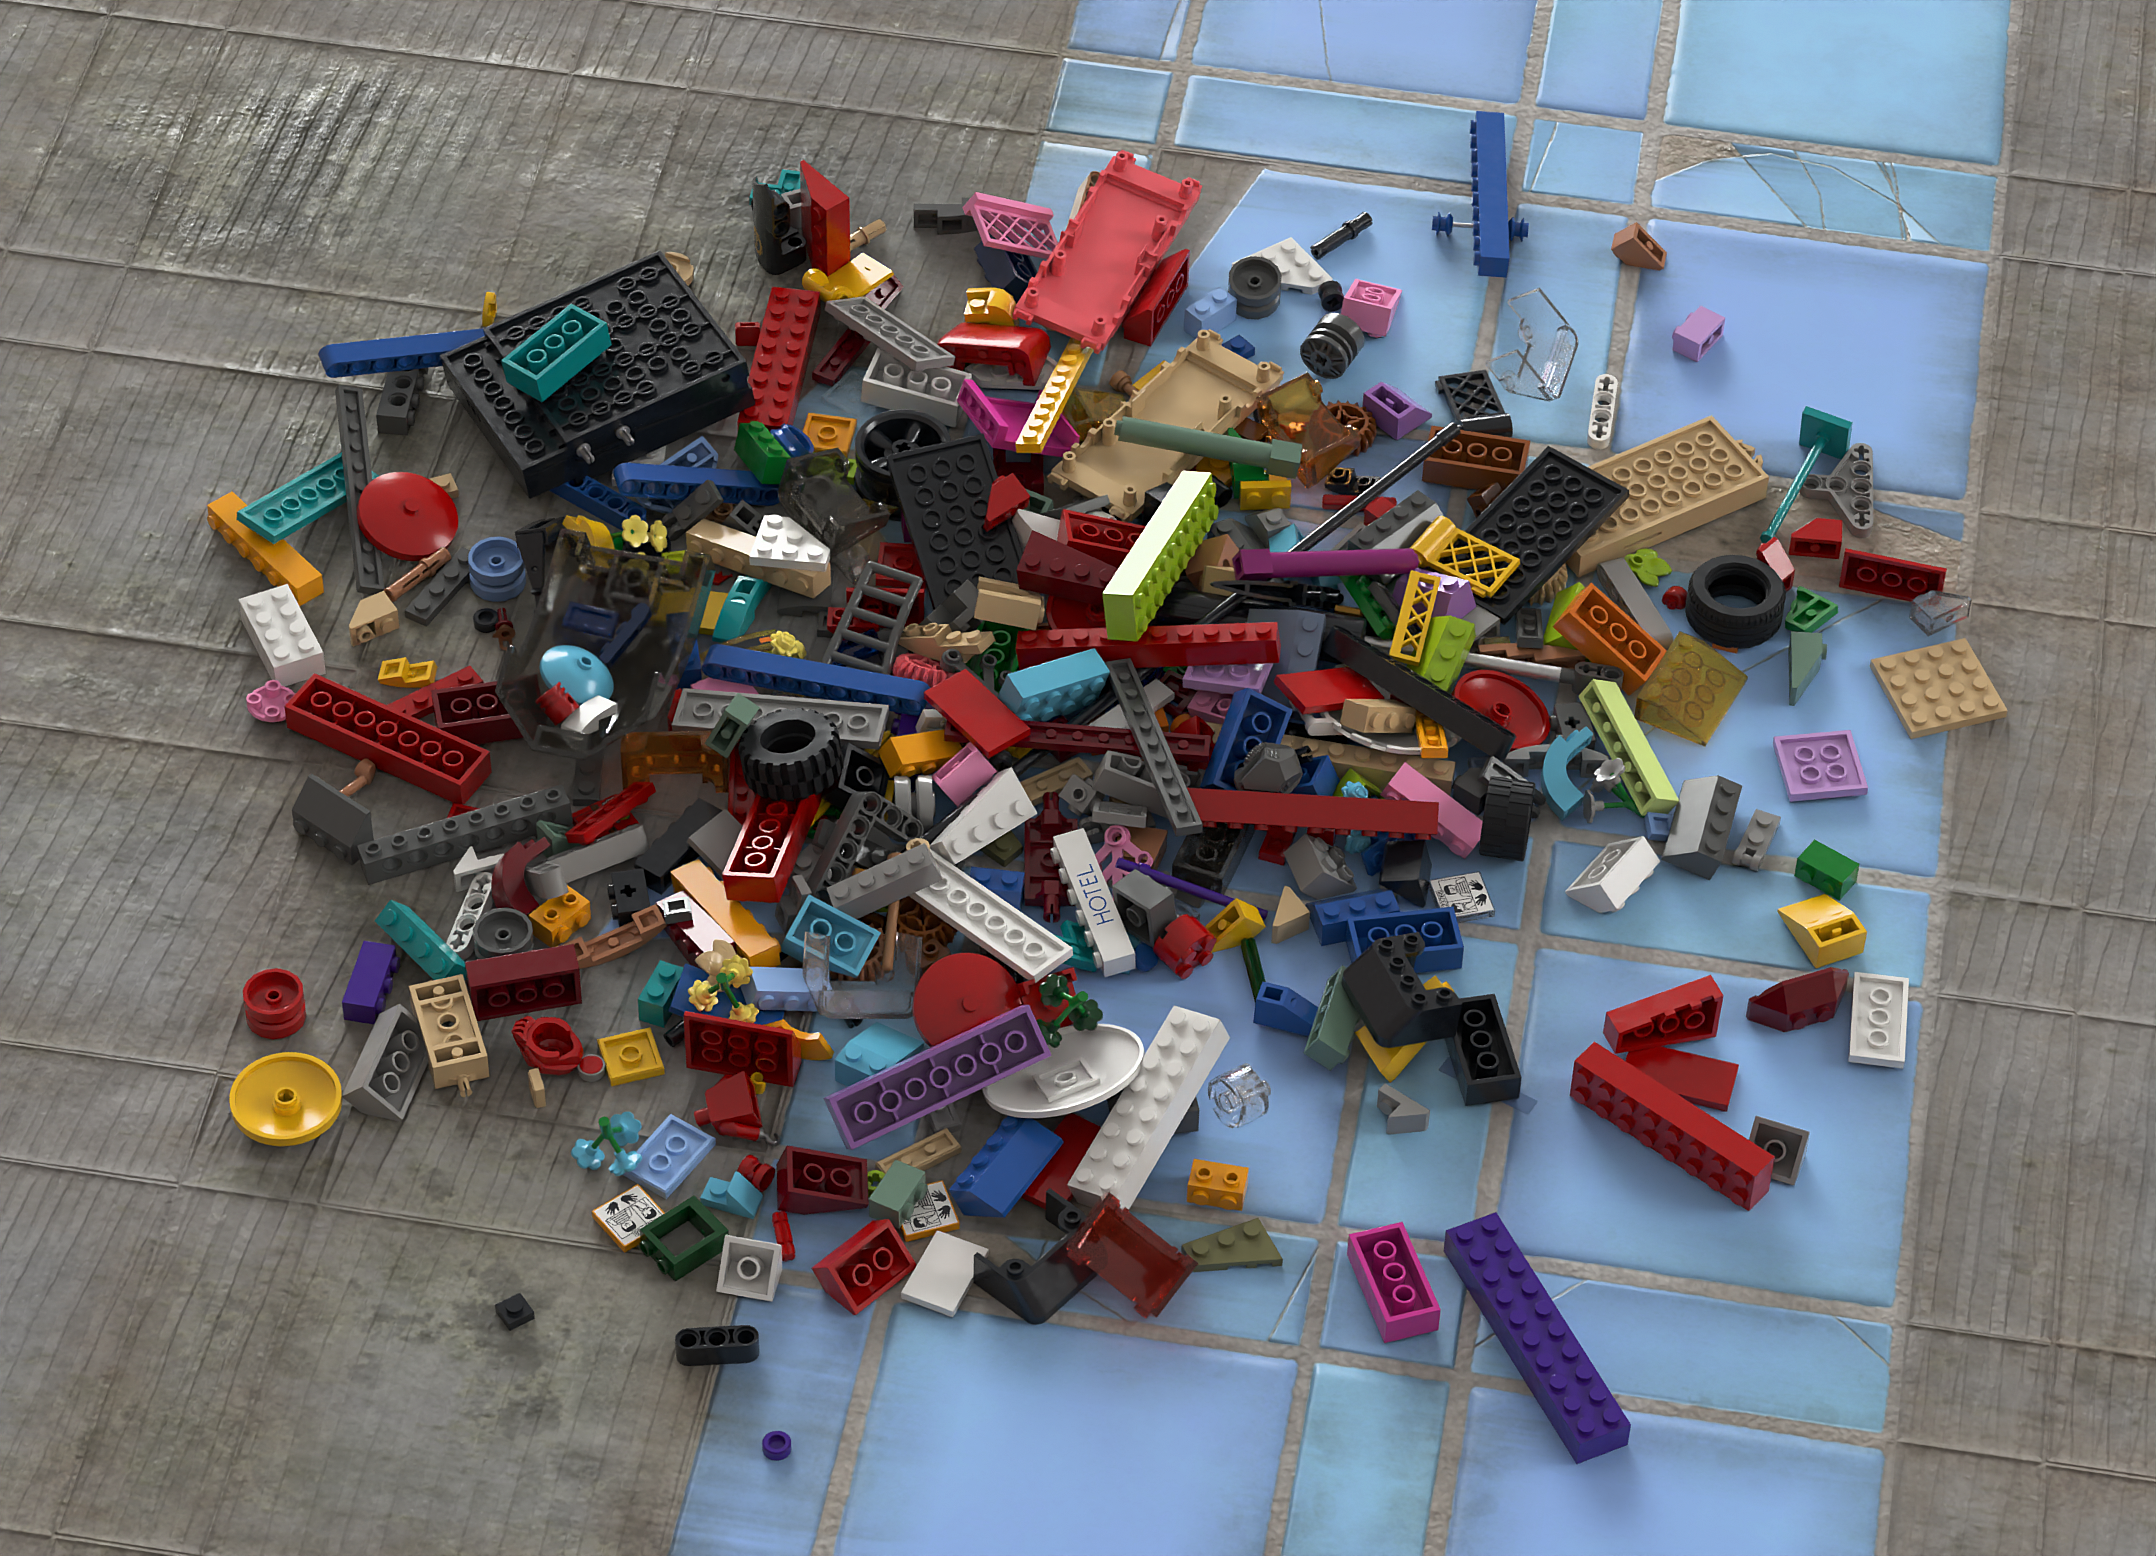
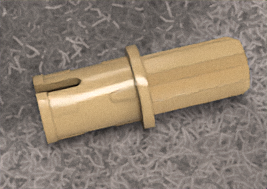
M878 219L865 227L857 228V231L850 235V252L863 244L868 245L870 240L886 232L885 223Z

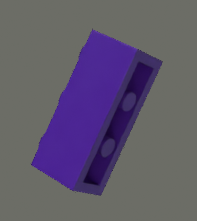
M363 941L342 1000L344 1020L375 1024L378 1015L385 1011L386 994L391 993L393 974L398 973L400 968V957L396 955L395 945Z

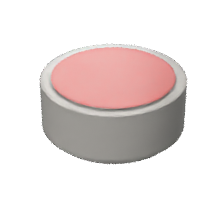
M595 1054L583 1056L577 1066L580 1078L588 1082L600 1080L606 1071L604 1059Z

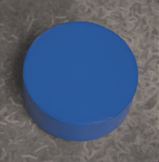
M1141 943L1134 948L1135 964L1138 970L1148 972L1157 965L1158 956L1154 953L1152 947Z

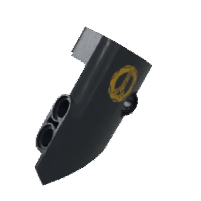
M757 176L754 177L752 181L753 200L751 201V207L754 215L755 253L759 263L767 273L780 275L806 261V240L796 228L790 225V205L775 190H770L767 184H759Z

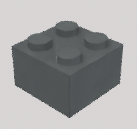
M1135 869L1112 885L1114 903L1125 930L1154 948L1158 937L1160 936L1163 939L1168 933L1165 928L1177 919L1174 894L1169 888L1163 887L1150 876L1144 875Z

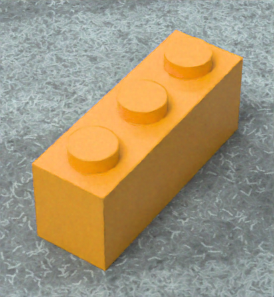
M945 729L890 737L878 750V753L890 778H894V776L911 777L921 773L929 775L938 771L963 748L959 742L944 741Z

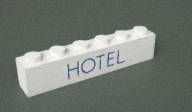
M1084 828L1054 836V848H1050L1051 857L1054 864L1059 863L1061 868L1058 869L1060 880L1063 885L1067 884L1069 888L1067 895L1070 904L1076 905L1077 911H1075L1077 922L1079 926L1084 925L1086 930L1084 938L1087 946L1093 947L1094 953H1092L1096 968L1102 969L1104 977L1136 969L1134 949Z

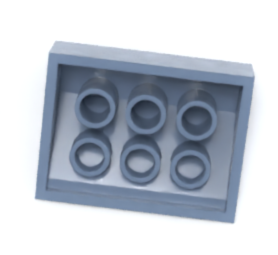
M1249 609L1247 623L1278 622L1281 642L1279 663H1273L1261 694L1292 709L1290 719L1304 721L1299 712L1292 708L1289 699L1274 684L1276 675L1315 671L1318 669L1326 627L1325 614L1302 610Z

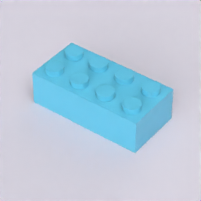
M1093 648L1007 674L997 698L1021 720L1044 722L1054 716L1067 715L1074 710L1086 708L1098 699L1110 670L1096 649Z

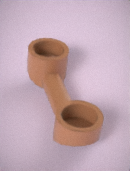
M367 758L361 760L354 771L355 776L358 778L342 788L340 792L349 797L366 784L370 785L376 772L375 764Z

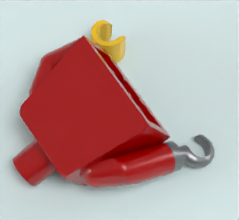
M745 1071L739 1072L736 1075H724L713 1087L706 1090L707 1107L694 1111V1117L699 1127L711 1123L719 1135L757 1142L763 1139L770 1146H776L780 1143L778 1133H774L776 1141H772L769 1138V1134L764 1133V1130L761 1128L763 1126L756 1094L764 1093L766 1083L762 1082L763 1075L760 1072L753 1073L751 1078H749Z

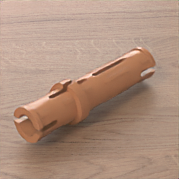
M440 547L428 558H422L418 562L419 565L385 588L384 592L391 602H395L426 577L435 575L437 569L452 559L450 553L446 548Z

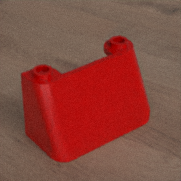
M968 322L958 324L941 337L937 345L955 356L954 364L945 367L963 371L965 363L1008 366L1009 375L1014 376L1016 373L1023 378V386L1036 385L1051 349L1048 334L1040 328Z

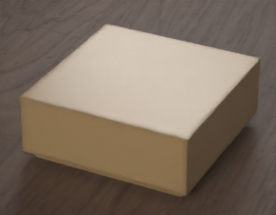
M531 1069L528 1072V1081L534 1106L536 1108L545 1107V1089L539 1069Z

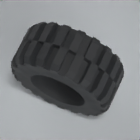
M787 708L781 709V712L768 713L766 717H760L755 720L754 725H749L739 740L738 751L744 780L753 792L758 793V795L765 799L770 797L773 801L783 799L789 802L801 798V800L807 799L812 794L818 795L822 793L824 788L828 789L833 785L834 780L838 779L844 767L843 752L837 726L829 717L823 713L819 714L816 710L809 709L806 711L803 708L789 710Z

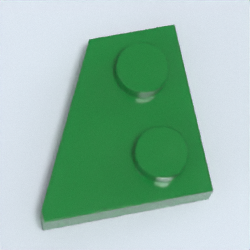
M1799 586L1797 588V596L1791 603L1790 612L1787 613L1785 628L1794 632L1812 633L1838 613V605Z

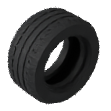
M1742 555L1719 556L1700 565L1691 575L1685 613L1690 626L1704 640L1725 648H1751L1764 643L1778 632L1782 623L1786 590L1782 579L1766 563ZM1725 595L1741 596L1754 601L1757 606L1742 609L1733 608L1718 603L1713 598Z

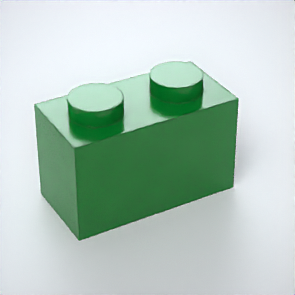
M1814 839L1797 858L1794 876L1840 901L1856 883L1860 864Z

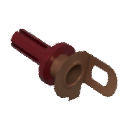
M502 607L504 619L502 620L501 608L497 610L499 622L495 626L496 633H493L492 638H498L500 648L507 651L513 648L512 638L516 633L513 629V623L507 619L506 609ZM503 641H509V647H504Z

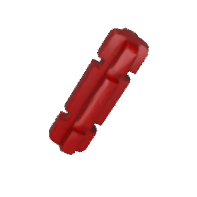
M785 1211L774 1212L772 1214V1223L775 1228L777 1244L782 1245V1261H792L796 1256L787 1213Z

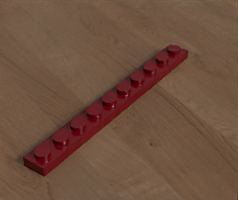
M946 720L944 741L970 742ZM1022 720L1030 728V735L1010 746L1106 754L1107 751L1142 757L1131 730L1123 728ZM1163 732L1175 760L1208 763L1211 736Z

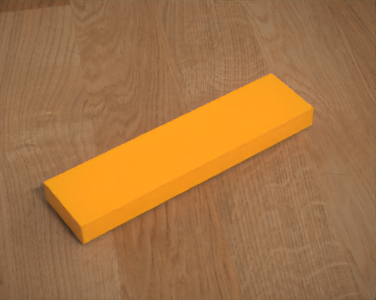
M1417 710L1415 729L1421 758H1448V746L1444 727Z

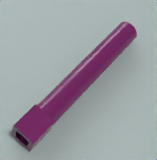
M1412 548L1270 552V549H1240L1232 558L1235 580L1266 581L1268 578L1410 574L1411 570L1415 571L1418 567L1419 559Z

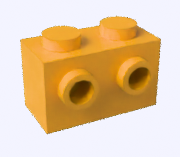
M568 885V893L548 899L529 914L533 935L550 948L567 941L570 935L580 927L586 926L589 920H591L590 901Z
M1193 1159L1187 1186V1202L1220 1207L1226 1210L1242 1211L1248 1186L1249 1168Z

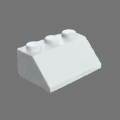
M1644 836L1609 843L1569 886L1565 893L1567 896L1598 913L1617 912L1625 906L1624 901L1639 890L1641 882L1654 873L1653 869L1659 864L1660 860Z

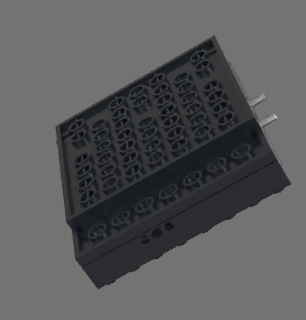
M660 250L483 328L485 336L440 355L448 386L529 499L571 480L574 481L576 486L583 483L585 476L593 479L615 469L619 464L633 461L756 405L752 387L747 381L749 376L747 361ZM573 304L607 323L612 345L541 402L506 382L501 360L567 306Z

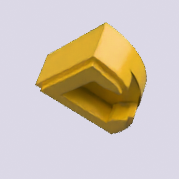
M486 292L482 314V326L484 327L493 324L497 313L496 295L492 292Z

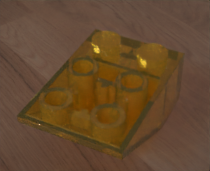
M1074 388L1062 411V415L1080 436L1079 444L1081 445L1085 441L1088 431L1092 427L1095 429L1099 428L1105 419L1110 418L1120 408V402H1126L1122 394Z

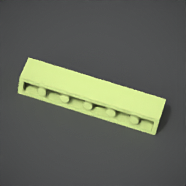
M1593 679L1578 697L1612 761L1617 758L1622 759L1625 771L1620 776L1642 816H1645L1647 812L1668 814L1679 802V799L1617 683Z

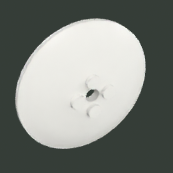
M1098 1024L1097 1028L1093 1031H1088L1087 1029L1077 1031L1074 1026L1059 1028L1057 1031L1062 1036L1060 1045L1057 1048L1047 1045L1052 1056L982 1088L984 1098L994 1110L1019 1118L1053 1117L1091 1107L1124 1089L1139 1074L1145 1055L1142 1041L1132 1031L1109 1024Z

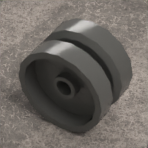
M1250 256L1240 259L1232 266L1229 271L1228 293L1237 299V315L1247 319H1261L1268 317L1278 308L1280 304L1282 275L1278 266L1271 260Z
M493 909L484 913L474 925L473 937L476 960L534 950L532 922L525 914L516 909Z

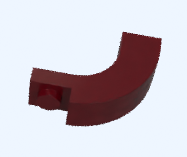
M545 837L536 843L531 839L525 845L517 842L499 859L493 871L491 881L492 896L497 909H516L529 916L530 913L540 906L526 887L524 870L529 862L542 854L550 846Z

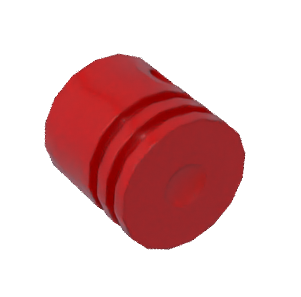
M560 682L535 701L537 704L540 702L541 705L539 707L545 709L544 713L555 726L579 707L568 692H564L566 689L560 687Z

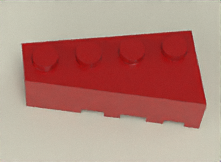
M1708 975L1606 1012L1603 1034L1615 1054L1713 1038L1717 1035L1724 995L1713 977Z

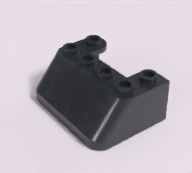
M1419 932L1377 939L1343 972L1341 984L1374 1041L1385 1048L1450 1038L1456 1035L1462 1008L1460 999L1454 991L1446 987L1426 990L1413 969L1416 956L1422 954L1425 948V942Z

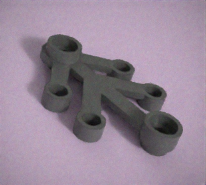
M949 649L942 654L940 667L944 671L955 673L967 669L996 697L999 695L994 690L993 670L995 669L997 659L993 655L985 654L982 656L980 661V668L983 674L982 680L962 662V656L958 650ZM1005 670L1001 672L998 679L1000 686L1003 685L1007 674L1012 673L1011 671Z

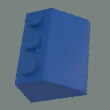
M1385 888L1305 904L1310 911V920L1321 946L1346 942L1347 917L1400 912L1393 891Z

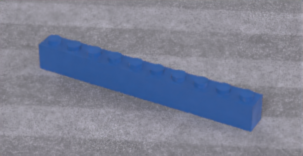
M1476 111L1475 120H1470L1469 134H1471L1470 148H1472L1470 163H1472L1471 192L1473 193L1471 205L1473 206L1472 221H1474L1472 235L1474 236L1473 266H1477L1478 276L1507 278L1510 255L1504 113Z

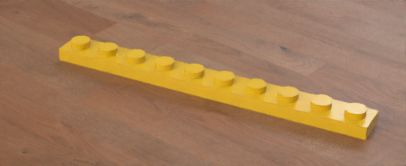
M1070 338L1015 443L1016 453L1042 452L1094 349L1087 346L1083 349L1080 347L1081 341Z

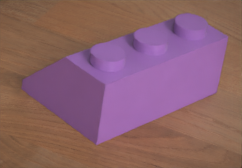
M1419 568L1415 569L1417 572L1441 578L1431 617L1451 615L1462 619L1476 607L1468 580ZM1404 574L1396 581L1392 596L1400 607L1402 606L1410 574ZM1418 582V587L1423 594L1433 590V584ZM1422 601L1412 606L1418 615L1427 611Z

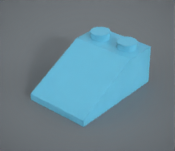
M808 895L781 945V951L802 963L857 978L881 932Z
M876 1022L851 1039L835 1059V1081L851 1086L919 1054L924 1047V1042Z

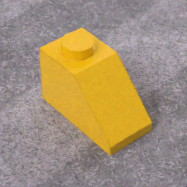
M1235 898L1205 926L1216 938V943L1211 953L1241 946L1242 939L1257 936L1266 927L1257 907Z

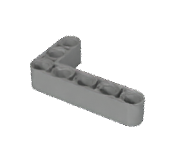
M637 824L600 837L588 845H579L527 865L524 870V877L531 895L544 899L556 898L569 892L566 883L644 854L650 846L643 825Z

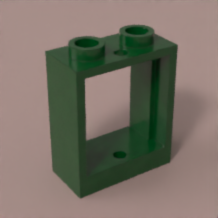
M693 1195L641 1228L639 1247L646 1257L650 1256L656 1262L659 1270L664 1275L668 1274L676 1282L723 1251L725 1235H729V1230ZM689 1221L705 1238L675 1257L659 1239Z

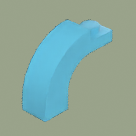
M1587 726L1580 732L1578 730L1573 731L1566 741L1559 735L1550 745L1544 759L1541 771L1542 792L1546 797L1548 806L1561 821L1580 807L1584 795L1569 780L1566 765L1591 743L1593 732Z

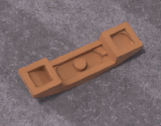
M657 904L632 914L633 921L586 942L583 941L582 937H579L562 945L574 944L579 969L593 967L620 958L643 946L658 935L666 927V923Z

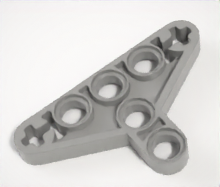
M1865 443L1853 444L1830 475L1809 474L1799 491L1805 498L1829 500L1849 532L1858 538L1868 537L1873 527V451ZM1859 454L1863 456V460H1859ZM1856 470H1863V471H1865L1867 474H1865V475H1859V474L1855 473V471H1856ZM1806 484H1813V485H1815L1817 488H1815V489H1809V488L1805 487V485H1806ZM1839 486L1842 488V490L1835 491L1832 490L1830 487ZM1864 488L1867 490V492L1861 493L1857 492L1855 489ZM1862 505L1865 506L1867 510H1858L1855 508V506ZM1859 520H1863V527L1860 526Z

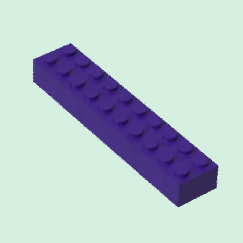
M1495 1212L1446 1230L1444 1253L1575 1463H1582L1628 1445L1631 1428L1629 1420L1498 1214Z

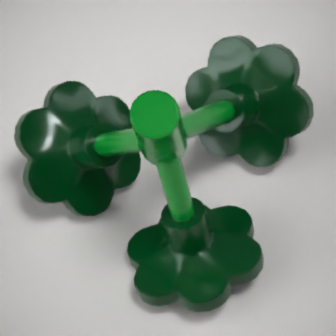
M1050 974L1047 976L1046 982H1043L1039 987V992L1042 995V1004L1058 1007L1061 1005L1062 1000L1065 999L1068 1001L1069 1006L1056 1020L1045 1022L1037 1019L1036 1021L1046 1044L1057 1048L1062 1040V1036L1057 1030L1067 1015L1077 1031L1085 1029L1093 1031L1097 1028V1022L1102 1020L1103 1012L1098 1008V1003L1095 1000H1088V994L1085 991L1079 992L1074 997L1069 995L1066 977Z

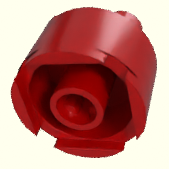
M1184 914L1165 928L1168 933L1163 939L1159 936L1153 948L1154 953L1181 979H1186L1199 964L1205 966L1212 960L1214 955L1211 951L1216 943V938L1193 915L1190 917L1188 914Z

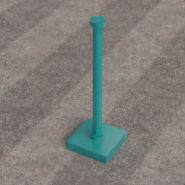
M1808 406L1805 407L1802 412L1799 445L1811 450L1766 531L1762 532L1760 540L1763 543H1767L1775 537L1820 453L1842 460L1848 452L1853 422Z

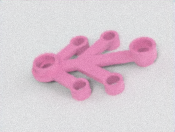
M1112 825L1106 830L1104 836L1105 844L1095 854L1102 871L1101 863L1112 853L1111 863L1102 872L1106 884L1112 878V885L1124 878V875L1126 876L1130 873L1115 867L1118 858H1123V850L1134 857L1137 864L1144 857H1148L1145 864L1150 866L1153 864V858L1148 852L1141 851L1130 842V832L1123 825ZM1117 836H1122L1119 841L1115 842Z

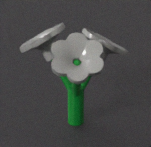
M1622 759L1606 760L1602 763L1601 767L1595 770L1594 775L1596 777L1592 782L1593 785L1590 787V790H1585L1582 801L1584 807L1583 815L1587 823L1593 822L1595 811H1604L1605 808H1627L1638 816L1645 817L1640 814L1634 800L1629 798L1620 783L1621 778L1619 775L1625 771ZM1605 788L1609 793L1613 792L1623 802L1604 803L1603 801H1594V796L1591 792L1598 793Z

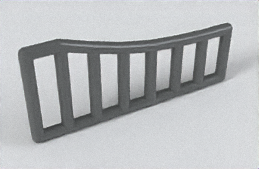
M868 561L821 663L832 664L834 661L859 670L891 675L896 649L912 605L922 586L923 579L886 565ZM873 572L910 584L906 596L903 597L869 586L868 583ZM866 595L900 606L901 608L896 620L859 608L858 605L862 596ZM856 617L892 629L888 643L848 630L852 618ZM845 639L885 652L882 666L837 652L842 640ZM805 696V698L821 699L816 697Z

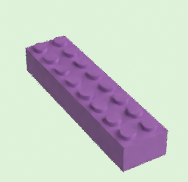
M1021 1005L823 1099L846 1149L853 1150L1052 1055L1030 1006Z

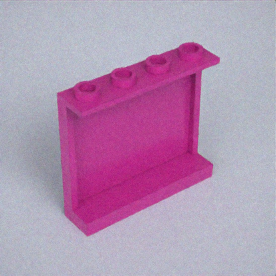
M964 379L957 402L981 434L984 433L985 439L992 448L1016 451L1015 443L1043 390H1039L1035 403L985 396L973 380ZM1062 413L1042 452L1034 454L1063 457L1065 452L1071 451V446L1074 443L1079 444L1080 436Z

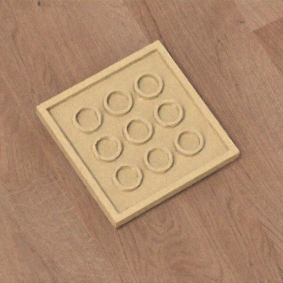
M1966 638L1879 657L1870 661L1872 672L1910 739L2001 719L2007 716V708Z

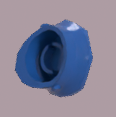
M784 423L781 425V429H772L770 431L799 468L804 466L806 459L811 458L814 446L810 438L798 428Z

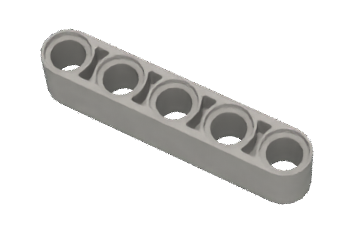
M1620 557L1597 564L1598 579L1610 599L1666 650L1673 648L1674 641L1669 627L1626 560Z

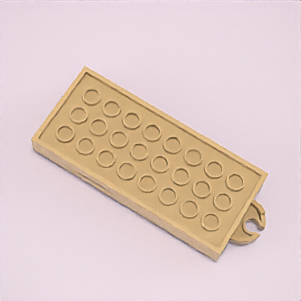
M1711 415L1588 466V468L1629 490V497L1565 563L1579 578L1595 571L1599 563L1620 557L1624 558L1628 554H1635L1639 549H1647L1766 498L1769 476L1762 469V456L1757 455L1753 460L1755 448L1744 444L1743 440H1734Z

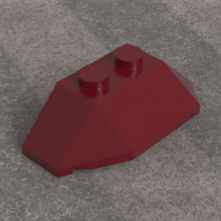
M1829 967L1782 981L1766 989L1759 996L1755 995L1749 998L1746 1017L1752 1022L1782 1032L1799 1030L1811 1024L1826 1022L1834 1018L1846 992L1849 972L1847 969L1841 970Z

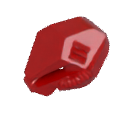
M526 1016L516 1021L511 1031L527 1065L533 1067V1069L538 1068L542 1074H569L579 1065L583 1057L584 1051L579 1038L563 1019L540 1017L535 1020L531 1016Z

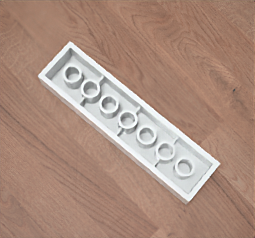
M1173 1006L1143 1057L1141 1071L1124 1088L1067 1184L1078 1203L1122 1218L1126 1216L1230 1039L1220 1019Z

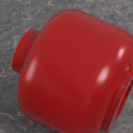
M1672 586L1664 593L1662 603L1667 605L1670 610L1675 608L1682 610L1686 607L1687 591L1683 587Z

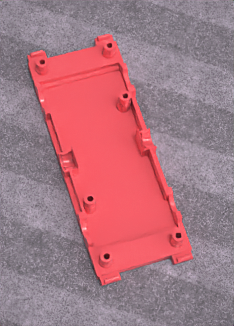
M1125 150L1117 152L1106 168L1101 170L1095 186H1091L1088 190L1086 201L1075 218H1070L1066 230L1061 232L1060 240L1047 261L1043 260L1035 278L1032 277L1030 279L1027 289L1015 306L1012 319H1023L1026 321V325L1031 326L1032 322H1036L1081 341V348L1085 349L1087 346L1094 349L1095 354H1099L1101 350H1104L1111 337L1114 336L1188 219L1190 212L1200 198L1202 189L1200 181L1188 177L1183 179L1181 183L1135 165L1136 158H1134V154Z

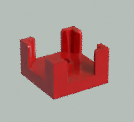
M1074 967L1052 973L1067 978L1069 995L1074 997L1076 993L1072 982L1077 981ZM1048 975L1036 983L1035 979L1017 984L1022 1005L1030 1006L1036 1020L1041 1019L1045 1022L1056 1020L1069 1006L1068 1001L1065 999L1062 1000L1061 1005L1058 1007L1042 1004V995L1039 992V987L1043 982H1046ZM1068 1015L1060 1023V1028L1073 1025Z

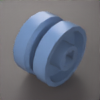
M489 537L479 541L471 548L468 554L470 585L475 595L483 600L499 602L515 598L523 591L526 585L525 565L515 541L505 537Z

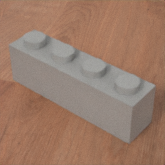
M923 843L827 887V891L834 908L858 919L943 879L935 858L927 845Z

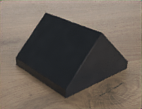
M1425 840L1388 841L1384 847L1378 883L1422 908L1426 905L1432 868Z

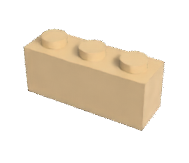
M1345 699L1340 724L1363 733H1412L1417 710L1406 703L1394 699Z

